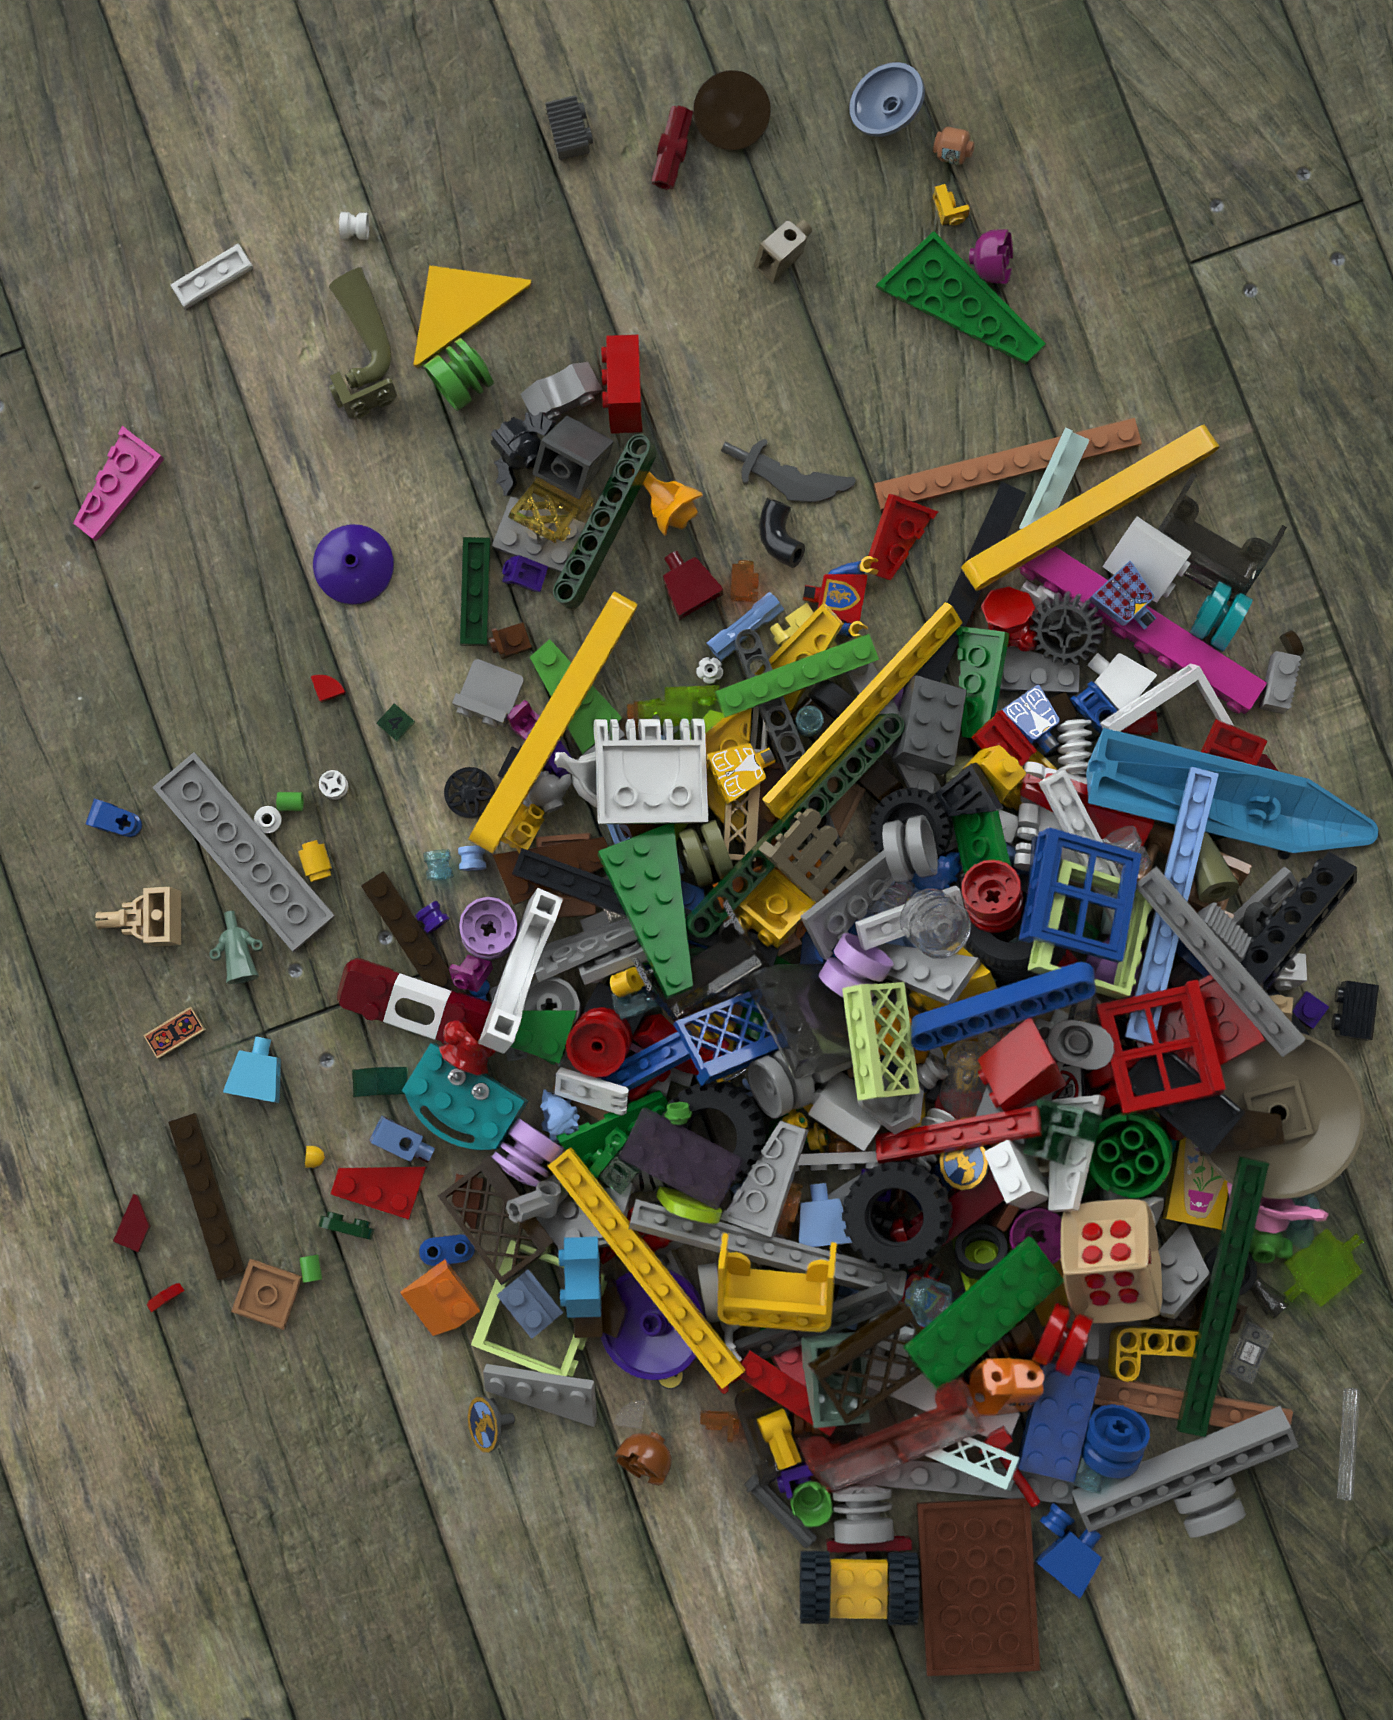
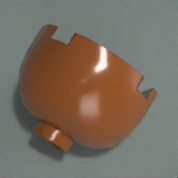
M650 1432L649 1435L636 1433L629 1436L622 1442L614 1457H618L616 1460L618 1464L639 1479L641 1475L650 1477L648 1483L653 1485H662L671 1469L672 1458L669 1449L664 1445L665 1439L655 1432Z

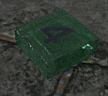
M394 703L376 724L398 742L415 721Z

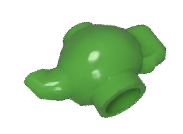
M1254 1228L1249 1253L1259 1263H1270L1275 1259V1255L1278 1258L1290 1259L1293 1256V1243L1291 1240L1283 1237L1281 1232L1269 1233L1258 1231Z

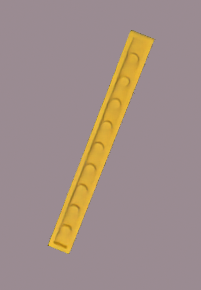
M945 602L764 796L762 800L774 816L781 819L963 623L952 605Z
M569 1148L550 1163L548 1167L718 1385L723 1389L741 1375L745 1368L636 1230L629 1229V1220L575 1151Z

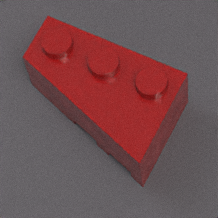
M638 334L606 336V347H601L602 363H607V369H602V385H607V392H602L603 408H608L610 434L643 432Z

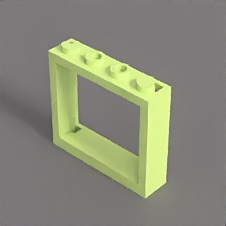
M1062 859L1060 860L1056 882L1068 885L1070 878L1084 883L1087 867ZM1094 870L1091 886L1118 894L1121 878ZM1137 889L1135 890L1123 962L1118 963L1114 984L1095 979L1096 992L1115 999L1130 996L1132 986L1136 985L1134 976L1136 967H1138L1142 958L1141 944L1148 931L1146 921L1152 906ZM1054 893L1048 924L1049 928L1058 930L1065 900L1064 895ZM1035 940L1027 970L1044 974L1059 969L1060 967L1050 964L1054 945Z
M512 1239L506 1251L507 1254H514L516 1240ZM520 1243L519 1253L523 1252L531 1255L538 1250L530 1245ZM546 1252L538 1258L559 1266V1257L551 1253L548 1254ZM504 1257L499 1270L502 1276L511 1270L512 1258ZM601 1273L602 1296L607 1282L604 1281L605 1274ZM496 1279L471 1345L542 1373L573 1377L578 1364L574 1357L577 1349L583 1351L587 1338H574L573 1335L561 1368L486 1340L501 1303L497 1294L507 1287L509 1282L508 1280L501 1285Z

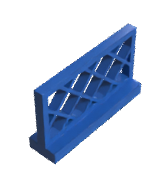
M769 984L677 1020L674 1023L699 1072L696 1077L701 1086L749 1067L752 1061L764 1056H771L773 1052L786 1047L793 1048L803 1038L798 1028L793 1030ZM764 993L769 1002L768 1009L754 1004L756 996ZM737 1004L747 1008L745 1019L731 1014L734 1005ZM752 1011L765 1016L763 1026L749 1021ZM716 1014L725 1018L722 1028L708 1023L710 1015ZM769 1019L779 1021L783 1031L777 1033L767 1029ZM729 1020L743 1025L740 1036L726 1031ZM692 1023L701 1027L699 1037L696 1038L689 1035L685 1025ZM747 1027L760 1032L758 1041L753 1042L744 1038ZM705 1030L719 1034L717 1045L703 1040ZM724 1037L737 1042L735 1051L731 1052L721 1048ZM700 1046L714 1052L711 1061L703 1062L699 1055Z

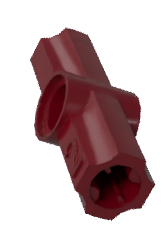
M671 106L665 132L661 134L659 140L658 158L651 182L660 189L674 190L680 164L684 162L688 147L687 137L694 114L693 111L684 106Z

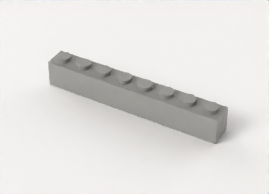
M1278 1406L1209 1434L1206 1437L1140 1463L1137 1471L1129 1477L1119 1479L1104 1477L1071 1492L1089 1533L1190 1492L1193 1489L1298 1448V1444L1281 1406Z

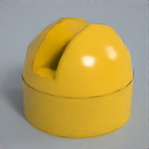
M306 1146L305 1168L320 1166L325 1159L324 1152L317 1146Z

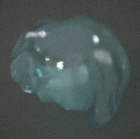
M923 1277L919 1280H914L909 1288L905 1290L904 1303L910 1307L919 1326L926 1327L951 1305L952 1290L949 1285Z

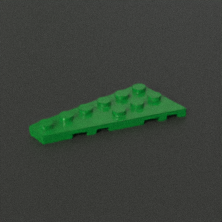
M935 231L926 237L876 284L878 290L1025 365L1046 345Z
M668 823L598 851V857L666 999L693 988L674 823Z

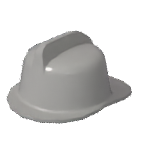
M1064 1020L1057 1023L1051 1029L1048 1036V1047L1051 1054L1058 1061L1085 1069H1099L1111 1061L1114 1053V1043L1111 1035L1104 1028L1077 1020Z

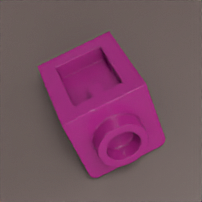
M467 955L460 966L451 964L449 972L455 986L463 990L468 989L478 992L494 968L491 961Z

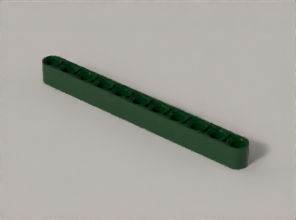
M894 713L880 714L871 722L793 807L771 827L685 919L688 933L704 938L711 935L776 867L758 850L765 841L771 844L772 839L777 837L779 833L784 835L790 829L791 819L798 812L803 814L809 809L808 804L813 797L819 802V807L816 811L820 813L822 818L902 734L904 721L901 716ZM888 718L892 720L894 725L890 733H887L884 729V722ZM869 738L873 739L875 743V748L871 753L865 748V742ZM850 758L856 761V769L852 773L846 767V763ZM832 777L836 779L838 784L834 792H830L827 787V783ZM756 857L762 860V868L758 872L753 871L751 866L753 859ZM737 877L743 880V888L739 892L734 891L732 883ZM722 897L725 903L724 908L716 912L713 903L716 898ZM703 917L706 923L705 928L697 932L694 928V922L697 918Z

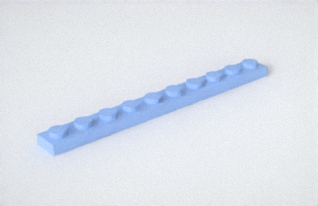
M1194 767L1189 769L1164 876L1187 902L1218 778V773ZM1156 910L1134 996L1167 989L1179 937ZM1162 1006L1151 1008L1156 1030ZM1145 1011L1130 1013L1124 1037L1153 1044Z

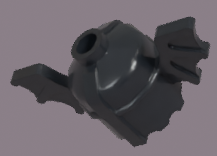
M526 412L524 421L512 417L510 421L503 422L498 430L494 429L491 433L493 437L491 444L501 456L499 460L494 461L498 468L496 483L501 485L504 496H509L517 485L513 469L527 468L531 470L534 468L541 443L537 433L546 435L556 424V421L549 419L545 412H539L536 416L532 415L531 412Z

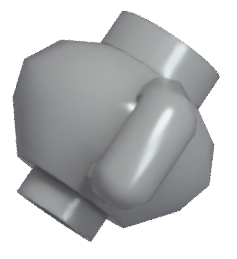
M548 771L541 772L523 804L528 807L532 803L542 807L545 814L565 806L562 798L572 783L571 774H566L559 778L553 774L549 775Z

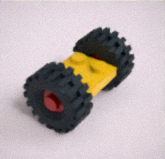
M801 1551L800 1624H829V1617L887 1619L888 1625L918 1624L919 1569L917 1553L888 1552L887 1560L831 1559L830 1565L829 1551Z

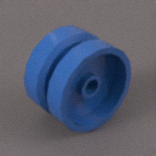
M1114 1404L1101 1406L1093 1411L1090 1417L1081 1456L1092 1470L1105 1477L1117 1479L1129 1477L1137 1471L1150 1439L1149 1427L1144 1418L1132 1409Z

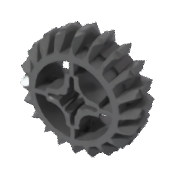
M1070 591L1065 593L1064 599L1059 592L1055 593L1054 600L1046 597L1044 600L1045 605L1039 604L1036 607L1039 613H1033L1031 617L1035 623L1030 625V630L1038 633L1033 640L1040 641L1035 648L1036 650H1041L1042 648L1046 650L1043 654L1044 658L1052 654L1054 656L1052 659L1053 663H1057L1059 658H1062L1063 665H1068L1070 658L1074 664L1080 662V657L1087 660L1090 657L1089 652L1095 653L1098 648L1095 644H1100L1103 640L1099 634L1104 632V627L1098 625L1103 621V617H1094L1099 610L1098 607L1090 609L1088 606L1091 600L1087 599L1082 603L1080 601L1082 595L1079 593L1074 599H1072ZM1063 609L1061 620H1053L1052 623H1046L1050 613ZM1074 612L1078 613L1085 622L1078 621L1074 617ZM1065 622L1069 625V628H1072L1069 634L1064 631L1065 629H1062ZM1088 634L1087 640L1083 644L1071 648L1073 637ZM1049 635L1056 636L1060 641V645L1055 643Z

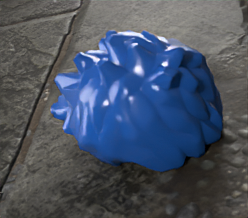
M951 852L940 856L938 859V872L934 876L922 878L915 872L911 881L921 891V894L930 895L950 887L949 884L958 880L955 875L963 868L958 863L960 861V853Z

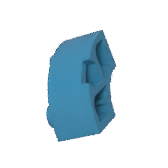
M598 1236L564 1238V1249H559V1266H564L565 1289H560L561 1307L566 1306L567 1318L600 1317L601 1284L599 1278Z

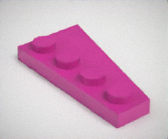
M123 426L118 433L119 438L115 446L111 447L107 455L109 458L103 470L99 471L95 479L97 482L92 492L87 494L73 522L76 527L94 541L101 537L164 460L159 453Z

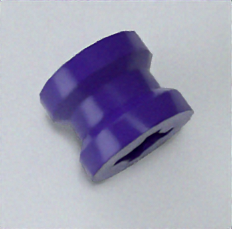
M438 901L430 903L415 915L417 920L422 921L425 925L424 930L427 934L434 932L450 919L447 914L441 912Z

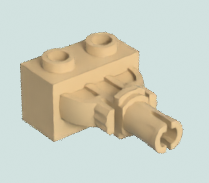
M143 888V895L137 897L132 902L122 903V908L132 910L122 909L114 912L96 913L95 918L102 920L95 921L97 929L132 928L122 929V934L134 935L138 939L143 940V943L152 946L181 945V891L175 888Z

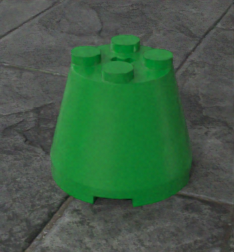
M1131 1113L1111 1116L1098 1127L1089 1170L1095 1181L1107 1192L1111 1191L1128 1198L1146 1196L1155 1191L1169 1174L1172 1163V1139L1162 1122L1154 1115Z

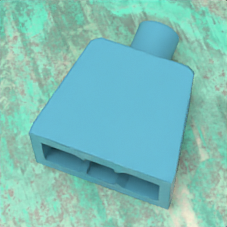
M255 1037L252 1053L239 1050L223 1093L279 1103L281 1058L268 1056L271 1039Z

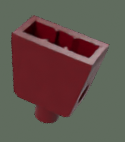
M674 551L664 558L671 571L663 575V582L679 621L723 595L722 586L696 557L684 562L679 552Z

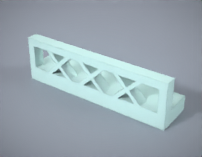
M1065 427L1019 529H1023L1059 507L1088 445L1089 439Z
M916 1414L903 1443L904 1447L1008 1491H1011L1014 1480L1012 1478L1020 1458ZM919 1422L930 1427L933 1438L924 1442L913 1438ZM935 1429L944 1433L937 1436ZM948 1435L954 1436L959 1446V1449L950 1453L943 1450L939 1439ZM961 1440L966 1441L970 1444L963 1447ZM935 1441L938 1448L929 1445V1443ZM974 1446L980 1447L985 1457V1460L976 1464L969 1461L965 1450ZM987 1451L996 1455L989 1458ZM961 1452L964 1459L955 1456V1454ZM1000 1457L1011 1460L1006 1477L995 1473L991 1461ZM987 1463L990 1470L981 1467V1465Z

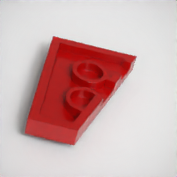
M888 494L868 555L878 559V562H872L870 565V569L878 570L875 576L886 580L893 578L909 555V549L916 539L921 538L925 532L923 529L930 519L935 518L939 511L897 495Z
M427 1167L338 1168L330 1195L410 1220Z

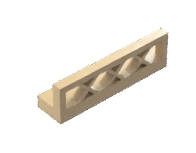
M760 784L747 792L746 798L741 803L735 800L736 807L732 811V803L727 805L725 802L723 840L728 853L729 842L736 836L743 842L742 855L729 854L731 860L740 861L757 843ZM737 809H740L745 815L744 826L739 830L731 823V815ZM730 828L735 832V834L732 835L731 837H730Z

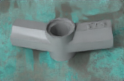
M553 1174L547 1181L539 1182L536 1186V1191L507 1201L506 1209L509 1213V1218L514 1223L522 1222L535 1216L551 1218L556 1215L558 1205L569 1193Z

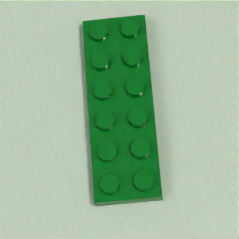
M1027 1237L911 1339L903 1349L932 1387L940 1393L1064 1282V1279L1034 1239Z

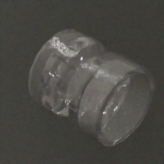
M1127 826L1117 829L1104 838L1103 843L1141 853L1139 873L1150 866V857L1145 847L1140 846L1142 840L1136 827ZM1114 863L1121 876L1123 865Z

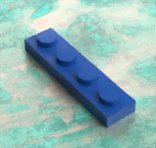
M686 1028L688 1034L692 1035L691 1030ZM676 1032L625 1059L617 1071L608 1076L598 1077V1079L627 1087L630 1091L691 1059V1056L680 1035Z

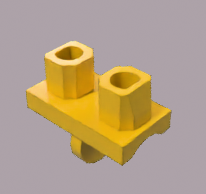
M531 803L528 807L522 804L501 841L509 844L512 848H516L519 854L522 848L528 850L545 820L543 818L545 812L535 804Z

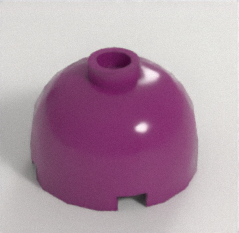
M1008 229L989 230L983 233L976 241L975 248L970 249L969 262L975 266L977 275L986 282L1008 284L1010 281L1012 268H1006L1009 266L1010 258L1013 259L1012 234L1008 232Z

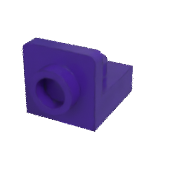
M521 555L510 557L502 569V574L504 575L502 582L506 584L513 583L536 593L540 592L548 566Z
M812 1460L780 1470L781 1476L776 1477L780 1494L786 1492L787 1499L793 1498L789 1481L794 1480L795 1484H800L812 1480L811 1476L816 1474Z

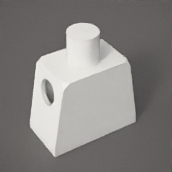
M1097 653L1087 665L1100 675L1094 683L1101 689L1117 711L1137 699L1157 676L1151 670L1120 653L1116 655L1111 663Z

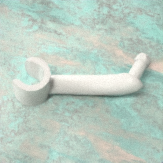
M720 1321V1325L725 1332L724 1343L740 1362L742 1358L734 1349L736 1346L733 1344V1332L742 1326L730 1325Z

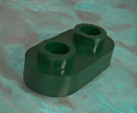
M330 1211L327 1212V1216L321 1215L319 1227L372 1240L374 1228L370 1227L371 1222L357 1218H354L353 1223L344 1221V1215Z

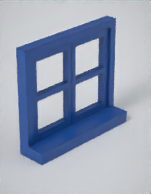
M1051 827L1039 832L1019 940L1028 943L1037 940L1112 962H1123L1142 854ZM1062 848L1089 855L1083 889L1056 882ZM1096 857L1123 865L1117 899L1090 891ZM1054 893L1081 900L1075 935L1048 927ZM1088 902L1115 910L1109 944L1082 937Z

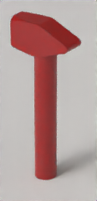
M1003 1425L989 1433L983 1443L1007 1452L1004 1447L1012 1443L1013 1438ZM979 1447V1452L983 1454L982 1449ZM1004 1457L998 1458L1008 1472L1011 1460ZM1017 1467L1012 1480H1014L1029 1505L1035 1507L1041 1501Z

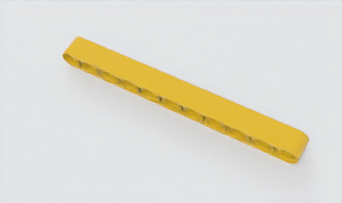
M1204 424L1200 425L969 559L962 565L961 569L976 591L981 590L1211 456L1220 446Z
M616 591L612 593L472 830L469 841L492 854L494 853L638 607L637 603Z

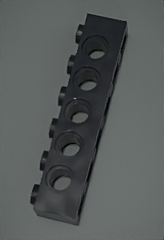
M1328 852L1323 859L1320 858L1316 861L1311 874L1307 878L1300 880L1296 887V892L1291 898L1287 897L1284 899L1280 906V911L1275 917L1271 916L1266 921L1260 935H1255L1252 938L1240 964L1265 992L1356 884V866ZM1310 902V903H1313V904H1312V905H1306V904H1304V903ZM1279 941V942H1281V943H1279V944H1273V943H1271V942ZM1256 961H1264V963H1261V964L1255 963V962H1256Z

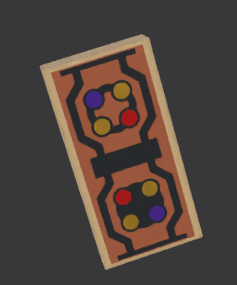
M189 1007L143 1036L156 1058L160 1059L203 1033L206 1029L193 1007Z

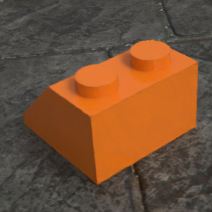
M446 1259L400 1291V1294L432 1336L458 1328L480 1312L477 1300Z

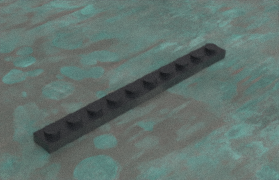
M521 849L512 872L513 876L627 917L610 880L532 851ZM684 908L685 919L692 910ZM703 917L697 918L694 922V928L697 932L705 928L706 923ZM722 922L708 937H696L687 932V938L690 941L755 965H761L769 970H772L780 946L776 948L772 944L770 946L764 945L759 940L758 934Z

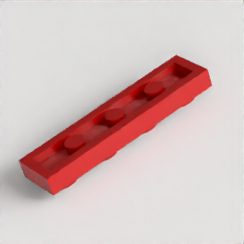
M749 1350L741 1363L745 1371L738 1377L813 1425L807 1387ZM836 1426L820 1427L818 1429L831 1436Z

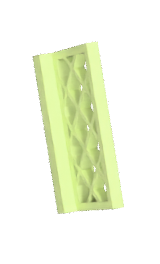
M905 983L860 984L842 988L858 1101L919 1094L920 1089L914 1047L911 1043V1026ZM892 989L896 990L897 1002L895 1005L887 998ZM870 991L878 998L874 1007L872 1006ZM883 1004L890 1011L887 1019L879 1013ZM895 1018L900 1021L901 1029L899 1033L891 1026ZM874 1019L882 1026L878 1035L876 1034ZM887 1032L894 1039L891 1047L883 1041ZM899 1045L904 1049L905 1057L903 1061L895 1054ZM878 1047L886 1054L882 1063L880 1062ZM891 1060L898 1066L894 1076L887 1069ZM903 1073L908 1077L909 1089H906L899 1082ZM882 1075L890 1082L886 1091H884Z

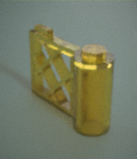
M536 476L532 485L512 508L508 518L554 543L558 540L563 542L571 531L568 528L577 515H580L583 511L586 513L589 511L594 498L591 497L592 491L587 489L579 500ZM535 493L544 498L545 501L534 502L532 495ZM562 508L568 511L569 514L558 515L556 509ZM549 509L551 515L540 516L538 510ZM531 510L533 516L527 517L519 513V511ZM544 523H555L556 532L545 527Z

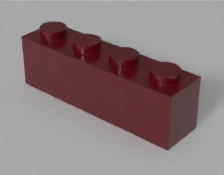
M990 1166L984 1181L974 1189L960 1190L952 1188L954 1194L948 1197V1200L952 1202L951 1218H953V1224L949 1229V1237L943 1246L1004 1200ZM920 1212L909 1221L912 1226L906 1233L911 1239L918 1234L922 1227L923 1212Z

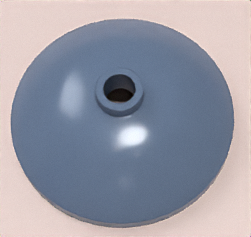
M899 62L884 64L873 69L862 78L852 94L850 116L853 123L861 132L875 137L887 136L900 131L916 117L921 109L925 96V86L922 77L912 66Z

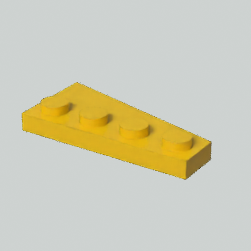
M822 604L769 658L772 669L774 670L829 649L844 623L826 604ZM764 665L757 670L755 675L764 673ZM806 688L783 696L790 713Z

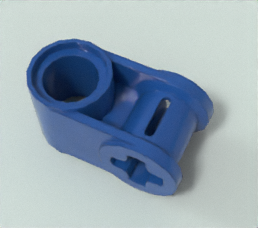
M1090 681L1084 691L1078 696L1070 698V702L1086 720L1092 721L1091 726L1101 734L1103 728L1100 724L1099 716L1102 714L1111 716L1117 712V709L1109 702L1101 689L1094 682Z
M95 798L85 823L91 827L106 832L111 831L125 837H134L142 829V821L136 814ZM123 821L131 822L130 827L123 826Z

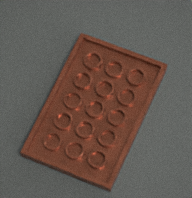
M1000 1498L917 1503L927 1676L1040 1671L1031 1513L1027 1500L1025 1498Z

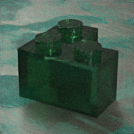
M1037 1099L1036 1106L1040 1111L1042 1135L1027 1138L1023 1151L1024 1154L1065 1165L1071 1138L1095 1143L1102 1118L1101 1115L1083 1108Z

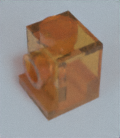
M739 560L738 564H732L731 601H758V592L753 591V589H758L759 573H754L753 561Z

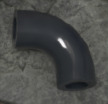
M767 497L759 521L761 542L771 556L782 564L795 568L804 556L805 545L791 538L786 532V521L792 507Z

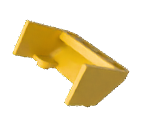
M723 1233L718 1265V1318L730 1325L811 1332L828 1330L832 1319L837 1243L831 1242L829 1261L822 1259L812 1261L807 1266L806 1274L750 1269L751 1263L747 1256L738 1252H728V1233Z

